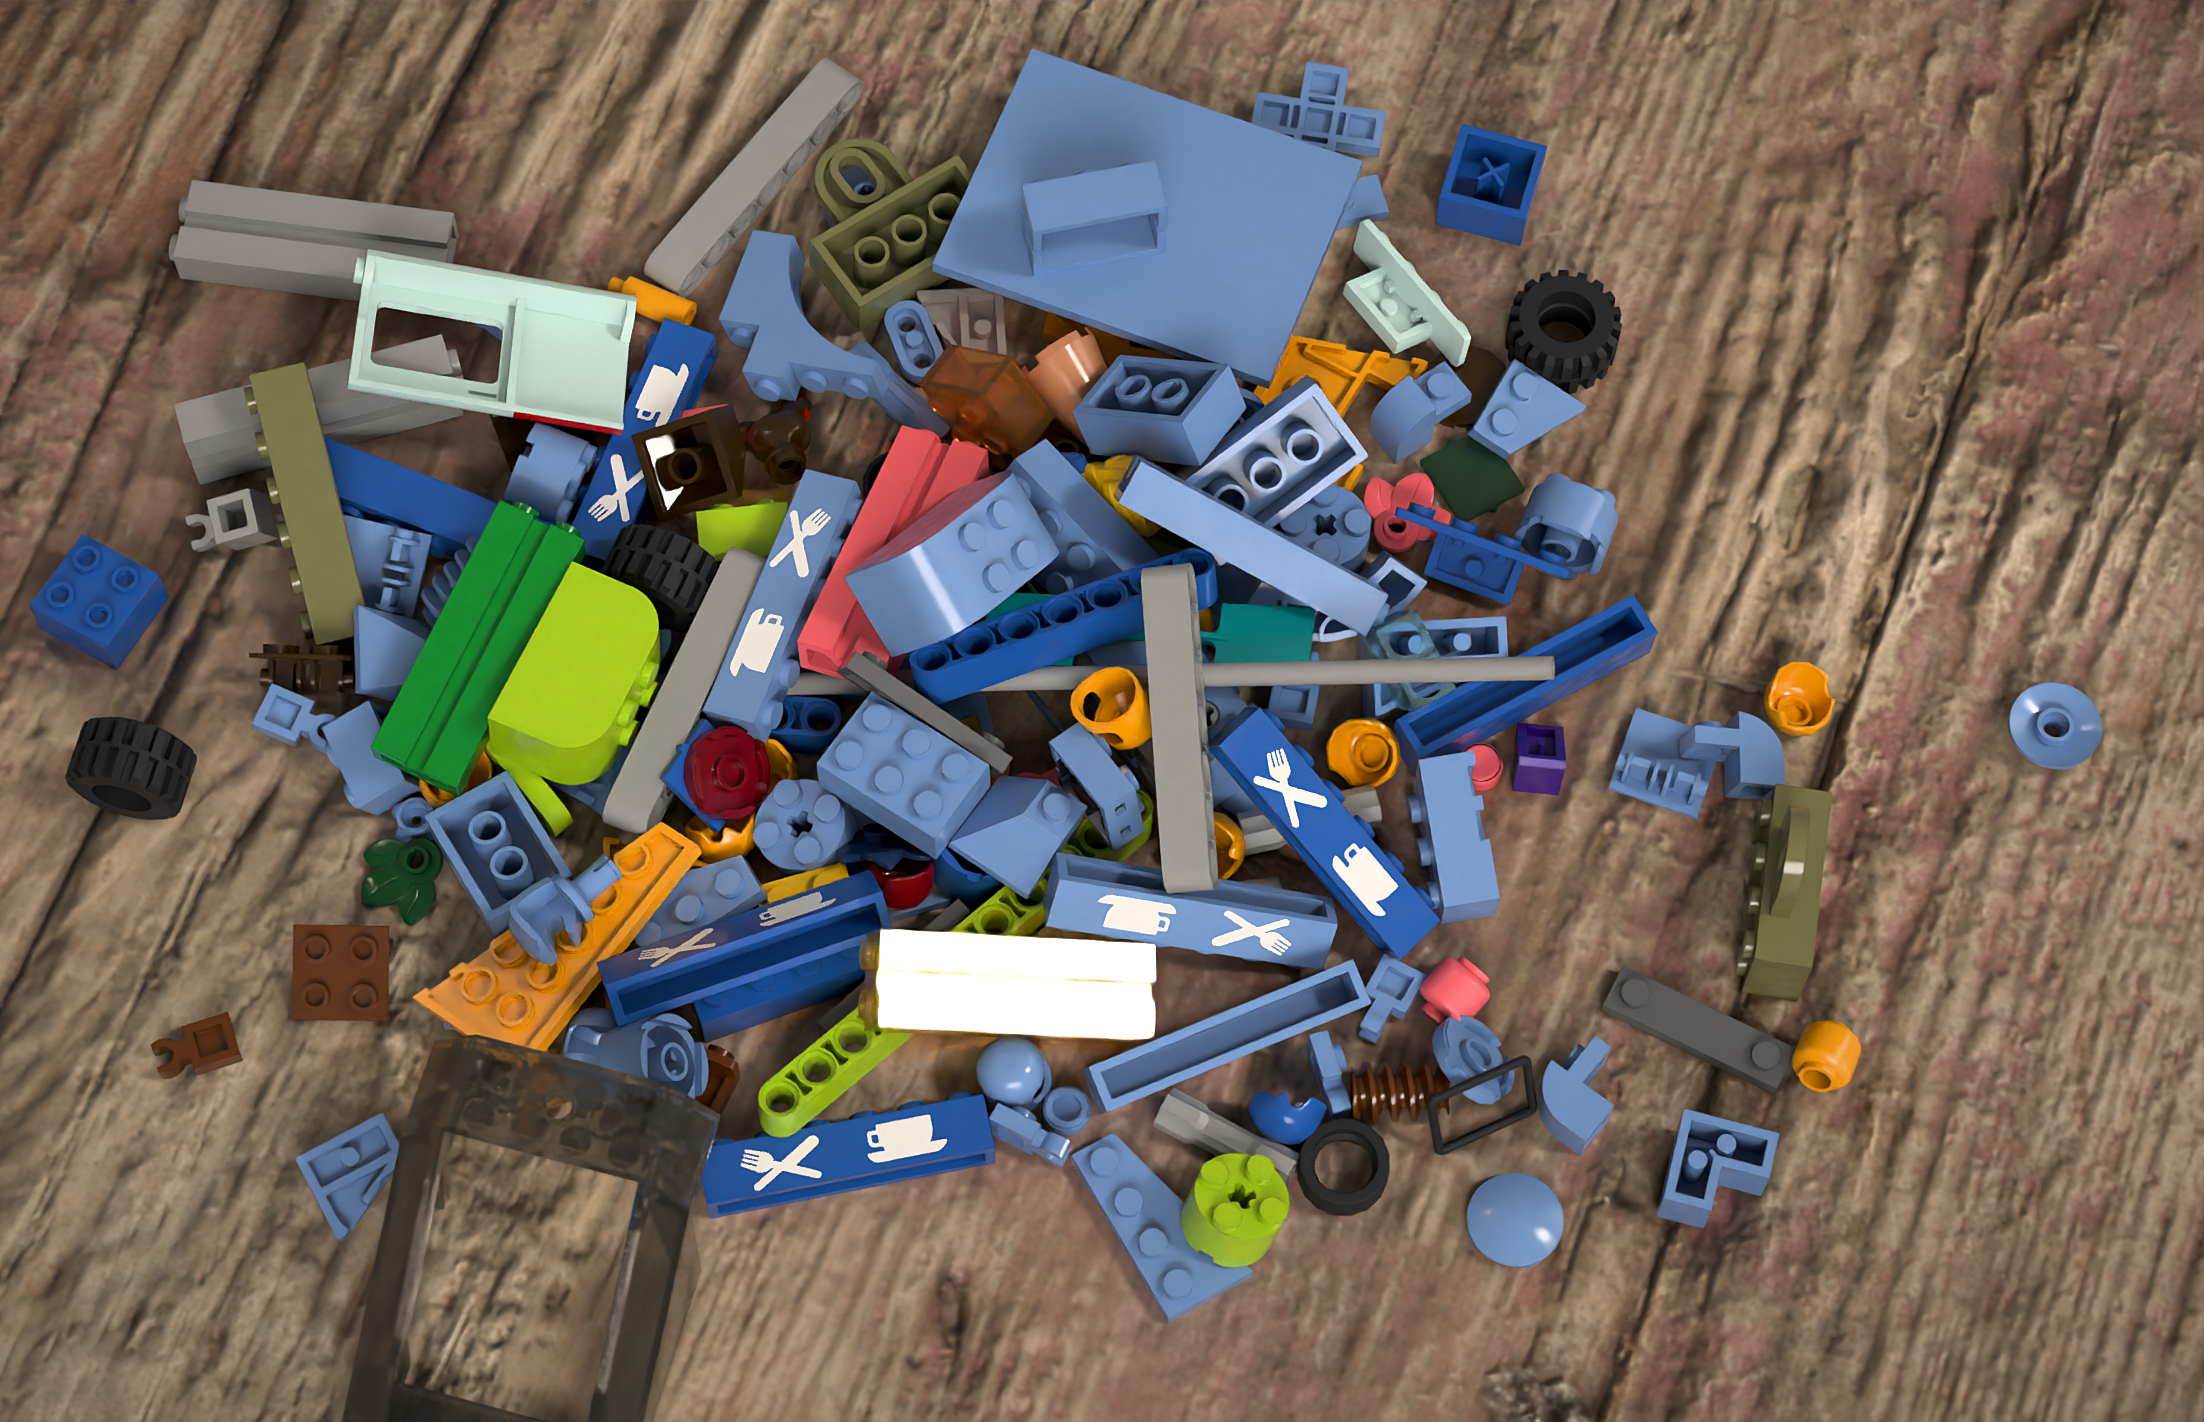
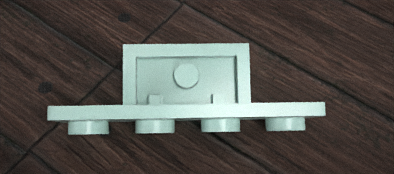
M1370 219L1361 221L1353 249L1371 272L1346 282L1343 292L1345 298L1394 354L1431 339L1454 367L1464 364L1471 341V335L1464 323L1456 319L1442 303L1440 296L1431 290L1416 273L1413 265L1406 261L1393 247L1385 233L1379 231Z

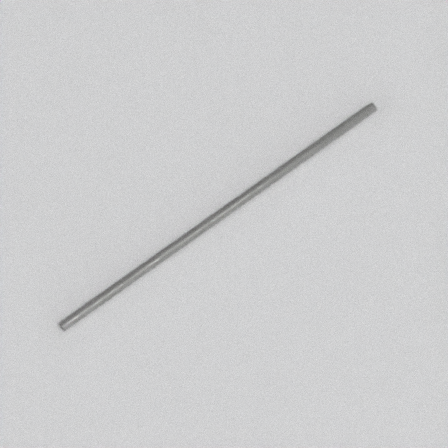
M1554 656L1202 663L1204 687L1554 680L1555 677ZM1147 664L1046 666L979 691L1075 690L1082 681L1094 672L1107 667L1117 666L1130 670L1145 688H1149ZM911 669L898 670L895 678L915 691ZM816 671L800 672L797 683L793 688L788 689L786 695L868 693L852 682ZM667 674L659 675L657 682L660 683V688Z

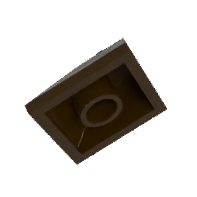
M733 404L710 409L631 435L658 522L742 497L746 446Z

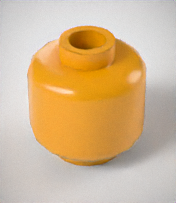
M1829 1020L1810 1023L1800 1035L1792 1055V1067L1800 1081L1811 1090L1829 1092L1843 1088L1851 1080L1860 1058V1042L1857 1036L1845 1024L1839 1021Z

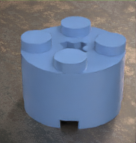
M536 422L526 440L532 443L531 447H526L523 455H519L504 499L510 505H513L514 501H519L534 508L539 513L538 518L554 524L556 521L566 523L570 512L574 511L577 506V499L582 488L580 483L585 472L588 473L598 447L557 428Z
M1560 473L1549 474L1545 482L1538 484L1533 489L1514 539L1522 542L1521 546L1528 554L1537 556L1539 549H1543L1565 557L1563 566L1572 569L1568 579H1576L1578 573L1589 571L1588 577L1594 576L1601 569L1618 524V514L1614 507L1616 499L1607 490L1593 489L1584 484L1571 481L1570 478ZM1536 568V569H1538L1539 571H1541V572H1543V573H1546V574H1548V575H1551V576H1554V577H1557V578H1561V579H1566V578H1563V577H1561V576H1558V575L1552 574V573H1550V572H1547V571L1541 570V569H1539V568Z
M1332 483L1279 523L1278 531L1359 574L1367 556L1371 517L1363 502L1355 494Z
M786 779L777 783L773 791L761 804L755 819L753 838L762 854L784 876L790 877L839 863L836 851L852 841L855 833L860 831L851 809L843 800L819 786L818 781ZM853 863L846 864L847 871L853 865Z
M662 1014L616 1027L610 1032L602 1034L598 1042L600 1051L598 1067L601 1081L598 1092L601 1102L608 1108H615L623 1116L632 1120H644L688 1109L694 1105L692 1102L695 1097L702 1095L706 1089L709 1069L707 1054L702 1042L695 1043L687 1031L693 1029V1027L678 1015Z

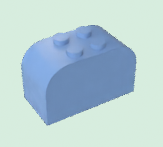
M1006 470L957 489L844 576V579L890 656L895 657L942 641L975 623L1049 565L1059 555V550L1013 471Z

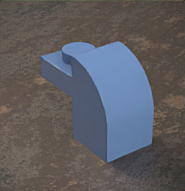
M1444 361L1415 380L1409 375L1395 385L1380 400L1372 412L1369 432L1396 464L1432 441L1434 425L1470 403L1472 393Z
M1738 712L1724 726L1716 721L1699 722L1679 740L1680 758L1724 762L1725 797L1762 800L1763 798L1770 800L1775 784L1785 785V764L1782 745L1775 732L1756 716L1745 712Z
M1596 1035L1586 1048L1578 1044L1562 1067L1553 1060L1550 1061L1545 1070L1538 1094V1110L1544 1126L1557 1140L1580 1157L1607 1124L1614 1107L1612 1103L1588 1087V1084L1606 1063L1611 1046Z

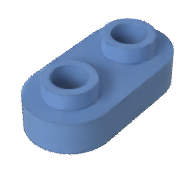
M911 300L899 301L889 307L884 317L885 333L903 376L908 381L918 385H927L937 381L945 369V355L926 309L921 304ZM904 325H911L914 327V329L910 332H904L900 330V328ZM919 362L930 364L929 367L923 369L917 368L915 365Z

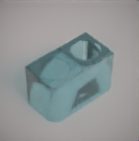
M1416 609L1394 612L1386 616L1382 624L1371 627L1366 636L1363 635V642L1372 660L1441 658ZM1403 622L1413 624L1421 637L1419 649L1409 656L1395 653L1389 644L1391 630L1394 626ZM1443 682L1440 691L1435 696L1424 698L1413 691L1411 683H1385L1395 705L1400 710L1406 712L1416 711L1457 689L1454 682Z

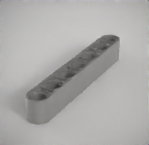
M829 58L822 59L654 249L644 268L645 276L671 293L683 298L688 297L855 106L864 89V81Z
M731 547L727 551L608 795L603 810V822L605 824L642 836L661 822L674 792L659 778L676 755V746L686 741L700 719H706L709 722L703 711L767 561L766 557L736 547Z
M1191 563L1143 568L1141 571V590L1164 887L1168 894L1217 889L1218 865L1195 572Z

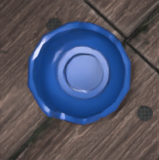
M1254 1091L1249 1101L1248 1109L1251 1121L1263 1136L1278 1143L1292 1145L1304 1143V1140L1313 1134L1318 1125L1322 1123L1327 1106L1312 1097L1307 1098L1304 1103L1297 1102L1292 1106L1289 1103L1286 1092L1274 1096L1263 1091Z

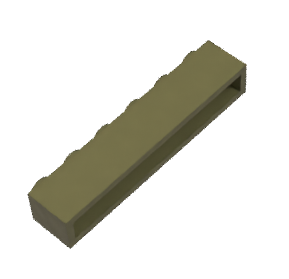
M302 362L251 374L249 377L252 386L244 388L245 398L250 415L259 413L263 431L255 433V438L261 460L270 458L274 476L267 477L266 482L272 504L281 503L285 521L278 522L277 526L283 549L292 548L296 566L289 567L288 570L294 593L304 594L307 611L299 612L305 638H314L316 645H329L353 639V608L357 605L366 607L307 366Z

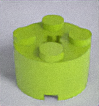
M1228 1153L1217 1156L1203 1164L1181 1211L1183 1234L1194 1250L1199 1253L1201 1249L1213 1257L1212 1262L1225 1267L1251 1265L1257 1262L1271 1247L1288 1215L1290 1200L1287 1187L1275 1170L1273 1161L1264 1155L1256 1154L1251 1156L1242 1153Z

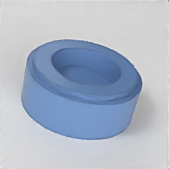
M1060 1086L1053 1089L1046 1096L1043 1103V1119L1046 1126L1053 1133L1070 1137L1081 1133L1089 1124L1091 1104L1087 1095L1079 1088Z

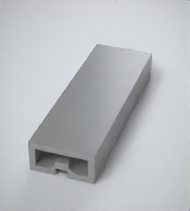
M192 180L188 196H182L179 204V221L183 222L184 226H180L179 233L173 234L171 237L169 258L175 262L180 279L359 301L362 284L353 283L357 256L366 257L367 249L453 264L459 233L454 213Z
M442 334L371 352V361L377 365L463 379L456 349L446 350ZM351 358L307 369L324 437L348 446L464 415L463 410L458 408L347 390ZM251 384L174 404L183 442L200 485L272 466L270 458L261 460L255 433L261 432L263 429L259 413L250 415L244 393V388L252 386Z

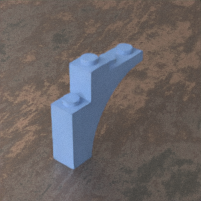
M753 230L720 314L719 321L731 343L744 349H750L742 372L754 395L767 401H777L778 399L796 401L799 390L803 386L817 393L828 390L845 393L855 399H865L866 397L884 399L889 383L878 360L860 357L833 345L822 337L805 319L801 302V277L806 259L793 235Z

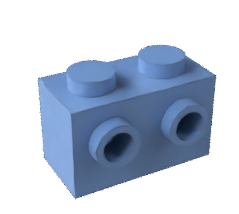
M368 700L322 727V730L328 741L325 745L326 753L330 761L341 770L345 778L346 784L343 785V790L347 799L356 809H361L378 816L394 807L398 802H403L420 792L419 778L374 757L371 745L389 713V709Z

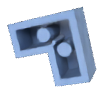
M1684 1109L1676 1129L1656 1216L1704 1229L1712 1210L1717 1185L1761 1196L1770 1178L1779 1133Z

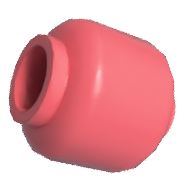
M1462 955L1458 960L1450 957L1444 958L1420 986V994L1427 1001L1421 1009L1439 1025L1451 1016L1458 1021L1461 1020L1460 1015L1474 1017L1490 998V991L1486 986L1490 979Z

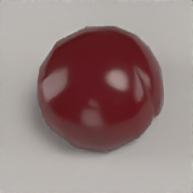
M903 857L891 870H887L874 862H868L861 873L871 870L882 890L887 909L899 911L917 907L931 894L935 864L933 858L931 861L918 862Z

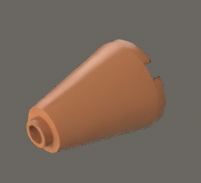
M1085 327L1082 336L1075 330L1046 347L1035 356L1038 365L1031 372L1024 365L1015 378L1025 392L1082 444L1087 446L1072 411L1107 371V366L1095 336L1088 327Z

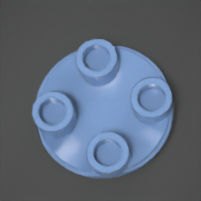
M1521 1173L1501 1174L1484 1182L1473 1194L1467 1210L1468 1236L1473 1247L1479 1249L1482 1254L1492 1261L1510 1267L1532 1268L1551 1254L1560 1241L1564 1227L1562 1207L1554 1192L1539 1179Z

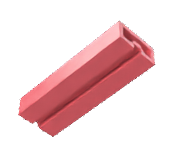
M901 426L797 640L801 667L849 681L837 673V670L846 656L855 651L861 655L864 651H867L882 659L888 665L886 672L896 677L906 653L895 657L890 656L844 576L957 489L989 477L987 449L981 448L969 441L960 442L953 440L951 445L941 443L939 436L930 430Z

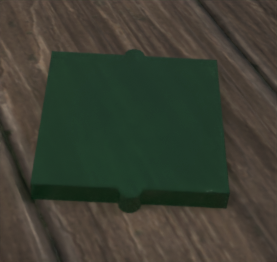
M1469 435L1458 441L1449 440L1446 447L1420 460L1421 467L1454 516L1466 522L1488 511L1495 513L1499 505L1525 492V487L1506 459L1500 457Z

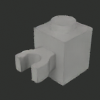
M250 488L206 500L210 516L193 514L185 517L188 526L195 528L204 524L206 528L205 536L202 539L191 541L192 549L198 552L209 550L216 544L239 551L279 539L269 495Z

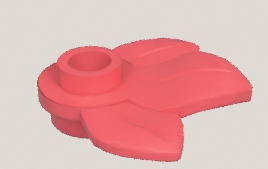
M1413 473L1399 480L1395 487L1378 477H1373L1365 489L1363 504L1371 519L1375 522L1373 529L1374 538L1384 550L1391 553H1401L1410 549L1416 541L1436 539L1437 531L1394 516L1397 507L1408 509L1410 501L1436 510L1433 519L1449 524L1451 513L1440 507L1432 506L1434 487L1427 474ZM1400 525L1405 530L1401 533H1394L1389 529V526Z

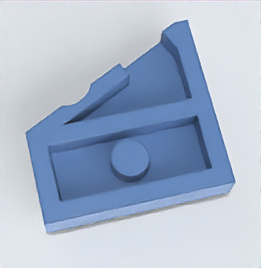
M1514 359L1508 364L1467 435L1506 459L1529 443L1540 439L1568 420L1577 417L1584 411L1586 405Z
M380 1113L296 1157L295 1160L340 1243L346 1240L406 1157L383 1113Z

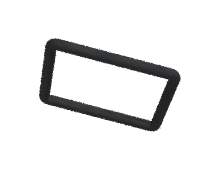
M1519 1056L1428 1098L1426 1106L1435 1153L1445 1155L1521 1121L1537 1111L1538 1104L1532 1063L1528 1056ZM1522 1066L1528 1107L1443 1145L1436 1104Z

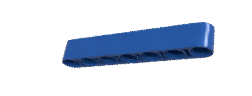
M1193 547L1184 549L974 624L942 641L913 650L909 660L915 691L935 705L946 703L1144 631L1141 571L1143 568L1191 563L1196 577L1198 610L1206 609L1213 605L1218 597L1214 556L1203 548Z

